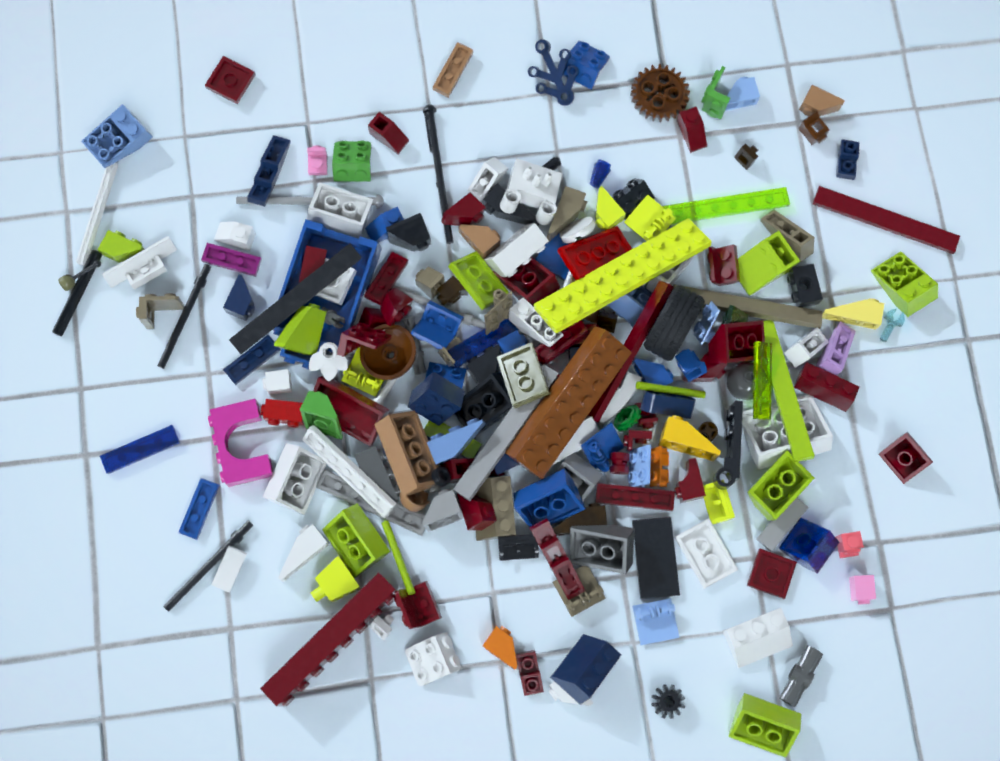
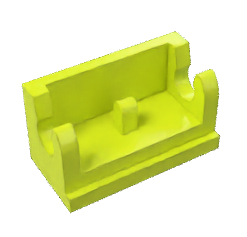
M714 483L704 485L706 496L703 499L711 523L714 525L735 518L727 489L720 490L715 487Z

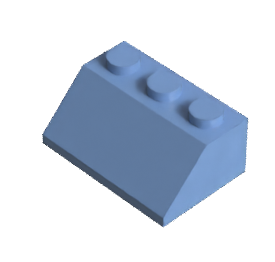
M642 285L606 306L612 308L619 317L624 318L634 327L652 292Z

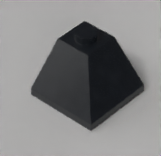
M421 213L386 227L388 241L393 245L413 252L426 250L431 245V238Z

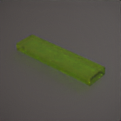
M758 341L754 342L753 419L771 420L772 343Z

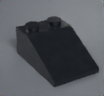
M491 373L464 395L461 409L455 413L463 427L467 426V422L472 419L484 420L486 424L478 433L480 434L505 417L513 407L502 373Z

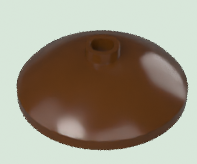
M382 324L373 328L375 330H384L386 334L392 337L391 340L377 349L361 345L360 360L362 366L371 376L380 380H393L403 376L410 370L416 358L417 349L413 336L404 327L396 324L392 326ZM390 353H394L392 358H389Z

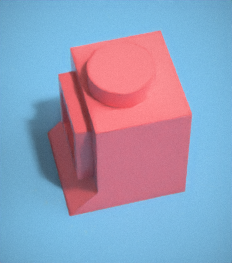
M860 531L840 534L835 537L840 558L858 556L861 551L860 549L864 548Z

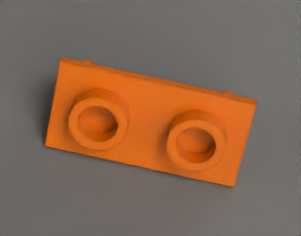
M662 446L651 448L650 487L658 485L659 487H667L669 483V470L662 469L663 466H669V452H667V448H662Z

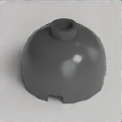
M742 362L735 365L727 376V388L730 394L739 400L750 401L757 398L764 390L766 384L763 370L757 364L751 362Z

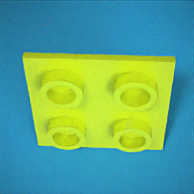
M647 195L624 223L645 241H648L666 231L676 218L672 215L673 211L671 209L663 208Z
M357 348L347 370L343 371L344 376L341 380L376 397L384 381L371 376L364 369L360 360V348Z

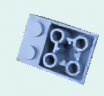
M122 104L81 142L104 168H107L139 150L153 136L136 116Z
M475 418L468 421L465 427L458 425L449 429V433L446 435L439 433L430 437L431 441L427 442L435 464L440 465L451 459L458 458L485 426L486 422Z

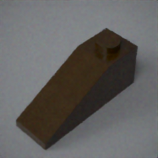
M600 503L588 504L585 510L574 514L554 527L553 530L556 536L570 535L571 526L608 525L605 505L600 506Z

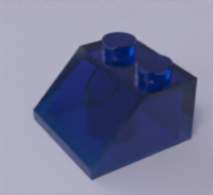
M800 517L779 549L801 566L818 574L840 542L830 530Z

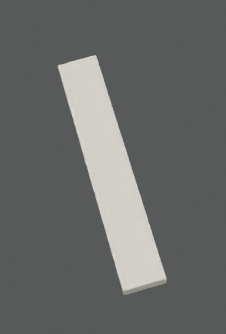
M315 425L310 426L302 440L384 519L388 517L397 503Z

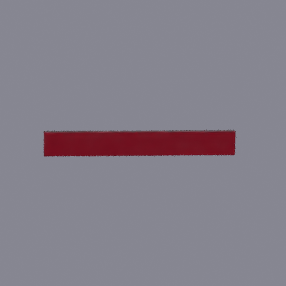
M822 186L818 187L812 203L821 208L951 254L956 252L960 235Z
M659 280L624 343V346L632 352L587 415L592 416L594 421H600L674 288L672 285Z

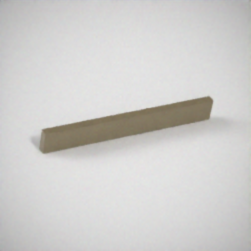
M684 286L685 289L688 288L691 292L697 293L696 295L703 297L705 303L702 308L709 305L710 301H712L722 312L811 328L818 327L820 329L822 326V311Z

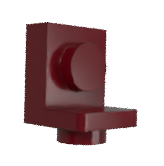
M635 403V404H634V405L638 406L639 409H640L641 403ZM641 410V418L637 420V427H643V429L654 428V425L658 423L656 414Z
M629 430L627 435L623 436V446H626V451L632 450L633 440H635V444H647V441L652 439V431Z

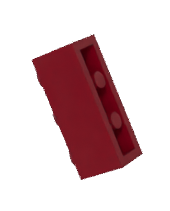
M808 362L799 372L794 384L795 389L845 412L855 401L860 387Z

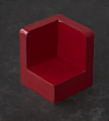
M364 307L359 323H365L370 328L387 324L380 309Z

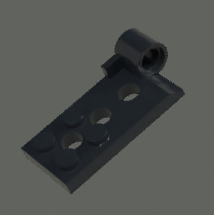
M735 400L725 412V421H728V429L725 428L724 440H727L724 468L719 469L713 476V483L720 490L728 489L740 478L743 401ZM720 474H725L728 483H723L720 480Z

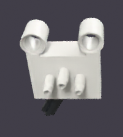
M553 157L543 166L516 158L511 169L506 192L500 203L501 210L510 214L515 212L519 203L538 208L536 214L538 223L542 225L550 224L557 211L555 203L562 173L555 170L561 166L560 158Z

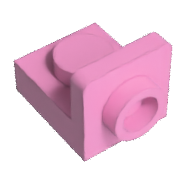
M318 145L307 148L308 174L327 175L326 148Z

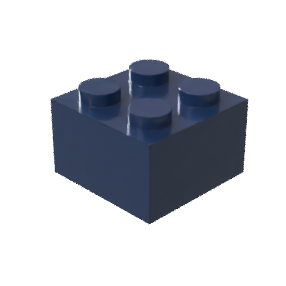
M432 372L412 390L408 408L440 426L461 409L465 391L437 373Z

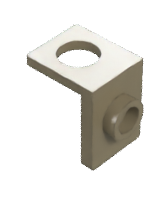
M459 337L452 340L446 349L443 347L438 351L448 367L469 352Z

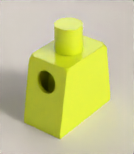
M337 556L316 576L315 580L320 586L310 593L316 602L325 596L331 602H335L358 591L361 587L341 558Z

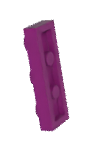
M207 243L201 261L256 277L262 259L258 256Z

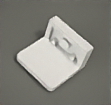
M447 632L430 637L405 650L419 686H424L462 669L460 659L453 648L452 639Z

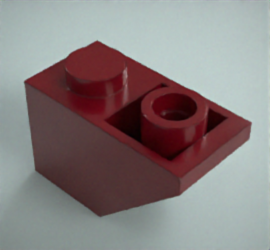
M378 112L368 124L369 134L396 154H399L409 142V139L400 128L381 112Z
M396 287L386 294L380 306L383 317L389 326H392L395 322L399 323L404 316L407 317L413 308L411 304L414 299Z

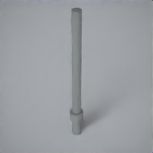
M395 285L393 286V288L396 287L414 299L413 301L427 306V303L430 301V299ZM443 306L463 316V324L473 325L485 330V322L474 318V315L464 314Z

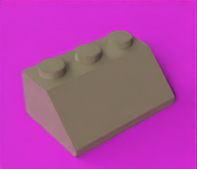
M510 476L486 479L476 495L492 503L497 521L482 531H476L477 541L516 536Z

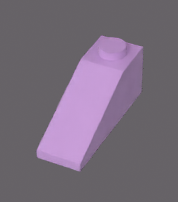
M840 321L828 340L829 343L822 351L816 366L837 376L844 368L856 331Z

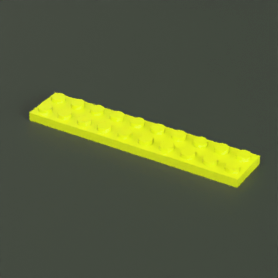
M687 218L590 272L585 277L534 304V309L557 334L711 246L712 241Z

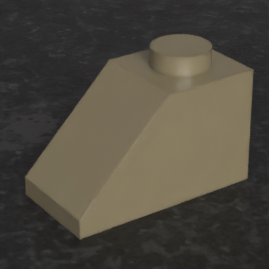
M429 266L425 270L421 269L415 276L416 285L430 299L437 295V289L445 283L444 275Z

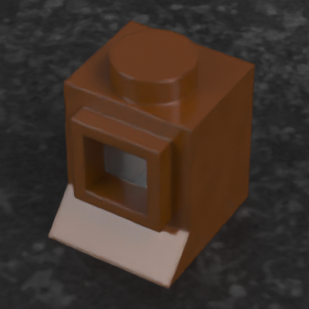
M818 111L803 120L799 127L800 132L811 145L817 142L820 144L826 140L830 130L819 117Z

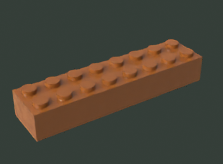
M594 327L550 388V394L543 398L505 451V454L531 474L543 479L632 352L607 330Z

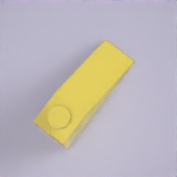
M870 298L825 309L822 313V319L841 321L846 324L876 330L882 322L884 303Z

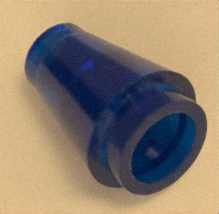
M598 159L597 163H594L589 185L599 188L611 172V164Z

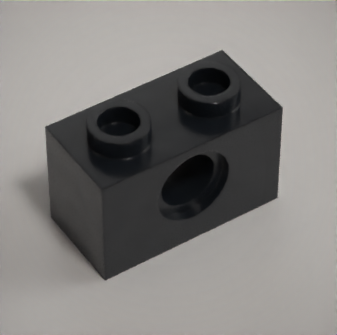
M814 264L791 268L787 274V283L792 288V302L796 303L797 307L818 305L823 300ZM800 283L805 284L807 290L802 289Z

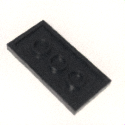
M671 517L632 520V528H635L634 547L640 599L680 596Z

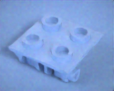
M712 301L704 307L703 317L700 322L696 323L693 330L694 336L701 345H703L704 341L709 343L716 334L712 326L720 310Z
M650 444L630 451L628 474L630 487L646 488V485L650 484Z
M671 598L632 606L640 645L679 638L674 614L675 606L672 604Z

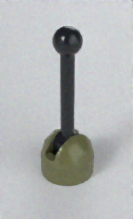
M95 260L94 264L74 276L66 274L58 278L60 286L65 291L72 289L75 285V279L95 267H100L101 261Z

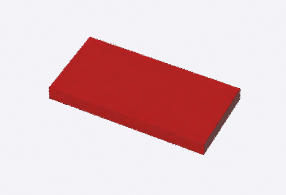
M616 226L562 246L557 252L574 279L579 280L590 272L632 250V247L619 227Z

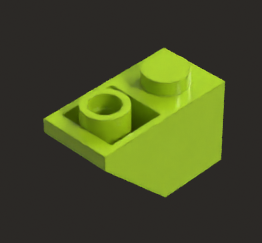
M110 230L107 231L98 247V251L103 256L118 263L131 258L145 249L140 241L134 238L129 240L125 238L126 235L119 231L114 233Z

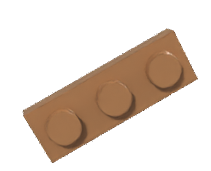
M457 42L432 87L433 91L449 98L474 53L473 49Z

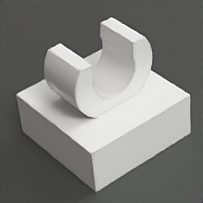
M389 614L383 620L377 616L372 621L370 628L382 640H385L392 631L390 625L394 619Z

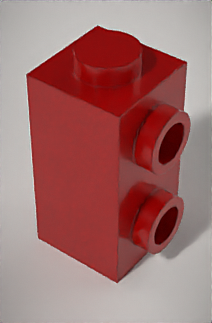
M266 399L265 404L261 406V416L269 425L279 426L280 423H285L288 427L298 428L299 425H304L300 412L303 403Z

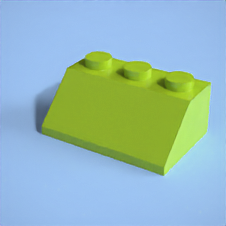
M786 450L747 493L755 508L767 520H776L815 478L800 462H794L792 454Z
M358 503L342 510L322 529L354 578L378 563L391 552Z
M744 693L737 706L728 737L786 758L801 731L802 714Z

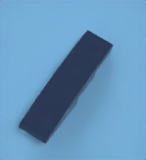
M275 135L272 136L260 160V167L254 177V184L247 196V202L266 206L279 177L291 140Z

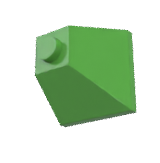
M309 390L300 408L306 430L310 426L315 425L324 435L342 440L343 434L339 420L328 396L322 392Z

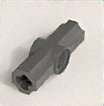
M806 646L800 660L791 669L788 676L789 680L779 697L786 704L796 707L804 690L810 686L815 675L814 671L823 656L819 650Z

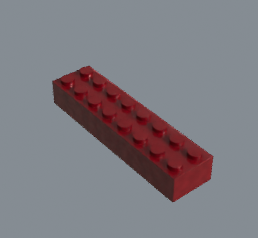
M378 572L260 690L276 707H287L295 699L293 695L297 691L302 692L310 684L308 681L312 677H318L324 671L323 666L327 662L332 663L339 656L337 652L342 647L346 649L354 641L352 637L356 633L361 634L368 627L367 623L371 619L374 620L377 616H380L383 612L381 609L386 604L390 606L395 601L396 589Z

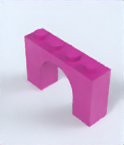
M251 399L209 409L211 415L208 416V421L215 433L212 434L214 446L217 445L218 447L216 459L218 464L222 466V471L220 472L222 483L232 487L271 477L273 467L268 454L250 459H238L233 457L228 449L229 437L236 428L262 421L257 400Z

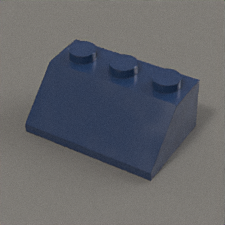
M583 634L550 678L581 705L592 697L622 654L607 641Z

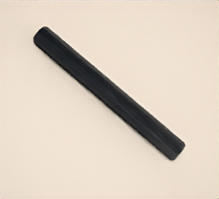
M92 250L82 271L94 264L95 260H100L102 254L97 250ZM96 267L77 279L52 330L55 335L63 336Z

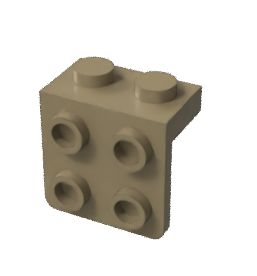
M167 293L164 296L146 294L145 297H139L136 317L139 318L146 329H154L155 311L183 310L184 304L179 296L173 293Z

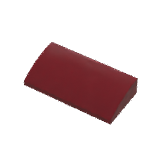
M324 376L319 377L313 392H322L328 396L337 414L341 431L371 447L378 436L374 424L388 416L390 409L334 379L327 381Z

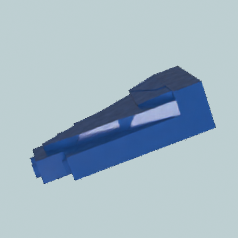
M305 219L279 299L299 284L306 246L327 250L326 258L330 259L351 243L362 257L351 267L357 272L342 305L318 296H314L303 305L308 306L311 303L319 305L320 309L326 307L329 310L336 311L339 316L345 319V324L340 322L344 325L340 329L333 325H328L324 321L317 350L319 352L320 347L327 342L334 343L339 347L341 333L354 325L364 292L369 288L382 248L377 241L361 236L359 239L326 229L323 224ZM296 311L275 327L273 334L279 336ZM282 348L280 356L284 358V362L295 365V362L303 364V368L309 369L311 356ZM328 348L327 351L333 353V350Z

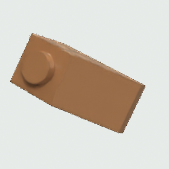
M811 85L799 110L806 116H811L818 111L820 117L839 111L845 100Z
M463 224L459 226V234L483 259L500 246V235L496 230H491L488 226Z

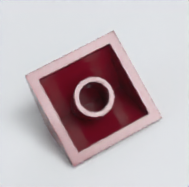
M908 432L901 435L878 454L903 484L933 463L931 458Z

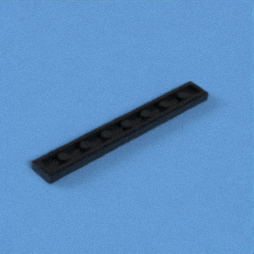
M349 243L231 337L229 341L240 354H243L362 259V257Z

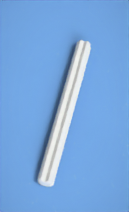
M117 162L105 168L76 258V263L84 266L91 253L118 169Z

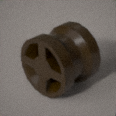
M712 422L702 423L697 430L710 442L718 434V428Z

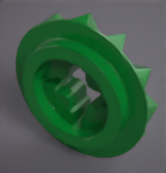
M630 405L623 408L614 419V427L619 432L632 428L634 424L638 423L637 420L641 418L639 407Z

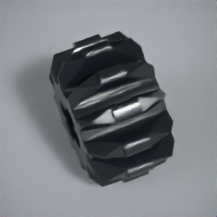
M664 684L662 686L663 692L660 688L655 689L659 696H651V698L657 700V702L651 703V706L659 707L655 710L656 714L663 711L662 718L665 719L668 713L669 718L674 719L673 711L679 716L681 712L677 708H685V705L680 704V701H684L685 697H678L682 692L681 689L674 693L675 685H671L668 691L667 685ZM668 696H670V700L673 701V704L668 705L669 707H666L664 698H668Z

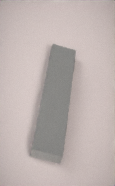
M324 470L316 488L353 505L358 503L362 509L383 518L343 478ZM399 503L395 505L389 516L385 518L418 535L423 536L425 532V527L422 523L425 515L409 511Z

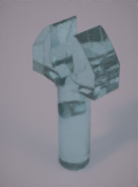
M892 309L886 313L884 318L888 321V324L880 337L882 342H887L895 326L901 327L904 324L905 316L903 312L895 321L893 314L897 309Z

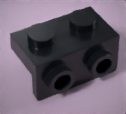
M636 178L630 180L624 189L617 190L612 195V198L626 213L625 220L647 195L655 199L645 180Z

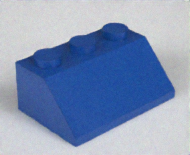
M565 469L513 493L514 508L529 527L546 518L550 525H553L585 510V505L575 482Z

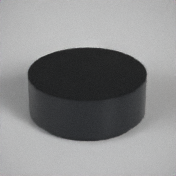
M439 466L432 471V480L437 486L444 487L450 483L451 475L445 467Z

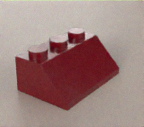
M764 320L722 324L708 344L709 362L733 363L766 359Z

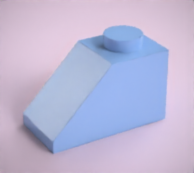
M742 77L735 82L727 97H730V101L725 111L757 104L760 95L754 77Z

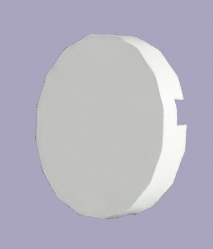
M592 217L581 218L567 226L561 232L560 237L564 243H573L576 241V237L580 236L582 238L588 235L595 228V222Z

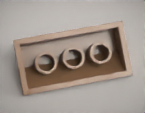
M415 411L390 414L375 423L374 425L402 496L416 494L436 486L431 474L439 466L435 464L427 444L429 441L418 414Z

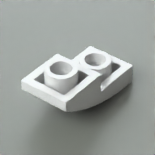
M228 546L211 585L230 593L247 553Z

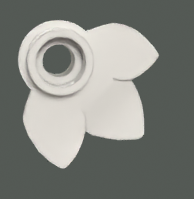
M327 342L320 347L319 352L311 356L309 370L316 371L320 369L324 378L327 381H331L336 376L338 369L347 370L348 361L346 357L337 355V345ZM328 348H331L333 350V354L331 356H328L326 354V350Z

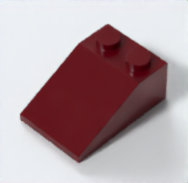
M534 258L523 266L521 264L517 267L518 271L511 277H501L493 270L498 279L509 291H512V294L518 300L524 298L533 307L535 303L560 289L555 275Z

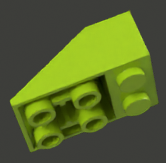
M780 231L762 240L738 258L740 284L749 296L785 275L800 262Z
M901 251L871 270V273L894 305L907 317L938 298V283Z

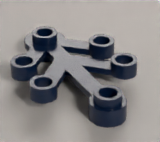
M540 39L536 42L535 49L539 54H542L550 73L542 71L536 66H531L528 69V75L554 82L558 90L547 87L545 83H538L535 90L539 94L554 96L560 105L568 106L574 101L572 87L576 76L579 74V69L573 65L567 68L569 76L564 85L562 78L567 62L571 58V51L562 49L559 52L561 59L558 68H556L549 53L551 50L550 42ZM541 43L544 44L543 50H540L539 48ZM565 51L568 53L566 58L563 57ZM535 68L536 74L532 75V69ZM572 68H575L576 72L572 75L570 71ZM541 85L544 86V90L542 92L539 90V87ZM564 93L567 94V99H566V100H564V99L562 98V95H563Z

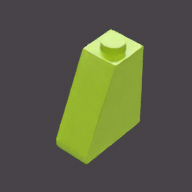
M311 303L308 306L300 307L279 335L274 346L309 356L317 353L327 311L320 310L319 305Z

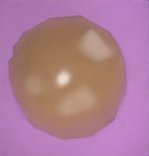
M400 491V501L407 510L418 512L430 503L428 501L429 493L421 491L416 494L402 496Z

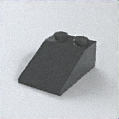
M619 525L571 526L570 562L572 564L626 574L633 564L635 528Z

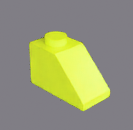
M601 186L597 194L595 222L601 230H608L622 222L626 213Z

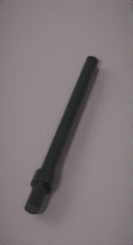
M204 264L200 275L194 281V288L157 365L159 368H165L201 289L207 283L206 278L211 269V266L208 264Z
M248 520L238 531L235 530L230 535L231 538L163 607L169 612L225 555L228 546L233 547L236 543L239 544L244 539L243 536L254 525Z

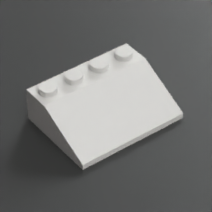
M808 394L798 396L797 400L814 455L830 451L832 449L833 435L813 397ZM777 402L743 411L742 429L750 454L758 470L771 467L786 450L792 454Z

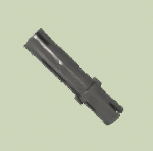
M414 316L402 319L405 329L410 334L416 325ZM413 336L417 349L413 367L415 375H419L422 372L426 373L427 370L423 359L424 351L421 350L420 341Z

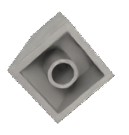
M576 453L568 456L556 471L558 472L562 469L567 471L575 482L582 501L586 499L603 476L601 472Z
M442 490L433 498L422 522L427 532L464 519L453 490Z

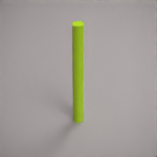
M639 381L636 383V389L703 399L706 396V392L701 390Z
M388 520L383 521L381 524L408 595H412L416 591Z

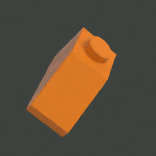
M496 626L482 647L515 670L517 668L513 638L510 636L511 632L503 626L500 628Z

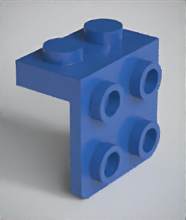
M578 41L570 50L571 58L567 62L563 76L568 78L567 68L569 66H577L579 74L576 76L575 82L592 90L600 71L609 61L610 56L604 51L590 46L587 42ZM572 68L570 71L572 75L576 72L575 68Z
M430 300L427 303L422 319L412 329L411 334L419 340L432 344L437 349H442L443 347L446 349L456 337L464 317Z

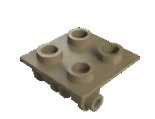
M501 289L493 292L494 307L484 316L486 335L491 331H495L504 319L509 318V309L513 306L512 291L508 294Z
M587 566L575 569L585 591L570 600L567 599L558 581L552 582L571 617L606 599L602 587L598 585L590 568Z

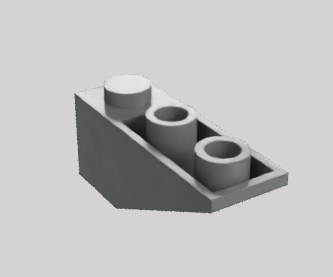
M376 446L355 454L354 457L359 468L391 499L398 503L400 492L397 485L393 486L390 481L393 475L389 467H384L383 461L386 459L382 450L378 451Z

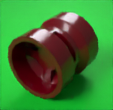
M624 452L610 453V460L612 461L610 473L617 475L629 474L627 462L629 461L630 454Z

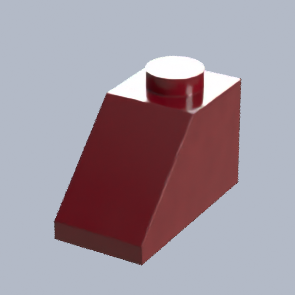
M697 106L679 112L677 124L689 152L692 153L706 148L707 140L704 123Z
M470 192L444 212L441 222L446 225L455 226L478 224L484 218L483 213L486 207Z
M708 351L700 359L701 362H705L708 372L691 382H712L715 378L719 380L726 373L724 369L728 364L710 363ZM684 376L682 380L684 382H688V380Z
M457 494L467 530L482 531L497 521L491 502L476 494L471 501Z

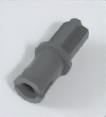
M326 307L320 309L327 311L325 323L333 325L338 329L344 326L340 322L345 324V319L339 316L336 311L329 310Z

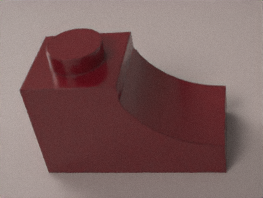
M696 458L688 459L686 462V475L674 488L675 497L680 500V503L702 499L706 496Z

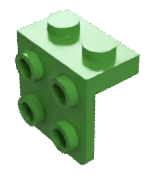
M722 66L720 71L716 69L701 101L703 103L702 111L708 113L712 118L722 119L730 101V97L716 91L726 68L725 66Z
M337 141L334 143L332 160L334 182H371V142Z

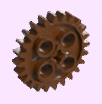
M661 64L658 65V69L651 65L650 71L645 67L644 73L639 72L638 77L634 78V83L631 86L630 96H633L631 102L636 103L634 109L640 108V115L646 113L645 119L652 116L653 122L656 118L659 119V122H662L663 118L668 122L670 116L676 119L677 113L679 114V112L683 111L682 109H686V103L689 102L688 96L690 94V90H687L689 84H684L686 77L680 78L681 72L675 74V68H672L670 71L668 70V65L662 69ZM659 80H665L667 83L663 84ZM644 88H649L651 92H646ZM673 94L677 98H671L669 95ZM653 103H659L661 106L656 107Z

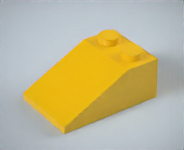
M672 415L663 424L658 446L713 462L720 455L721 451L690 423L683 421L682 417Z

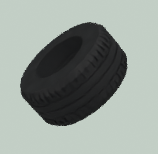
M682 285L675 286L643 344L645 349L653 354H657V356L662 357L666 361H672L705 303L703 297L696 295L697 293L691 292L688 288L685 289Z

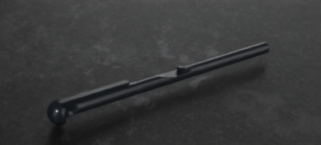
M429 104L423 108L429 150L433 153L437 178L436 187L439 192L443 217L444 212L448 210V203L434 113L437 112V109ZM443 224L446 244L454 243L451 225Z

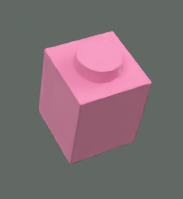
M874 575L849 577L851 601H858V605L870 604V600L876 599Z

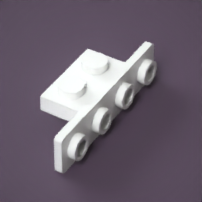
M167 236L104 272L102 275L111 288L128 279L130 285L135 290L166 272L167 269L161 259L177 251L170 237Z

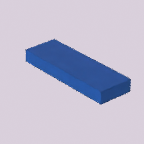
M200 478L179 529V534L198 540L219 489V484Z

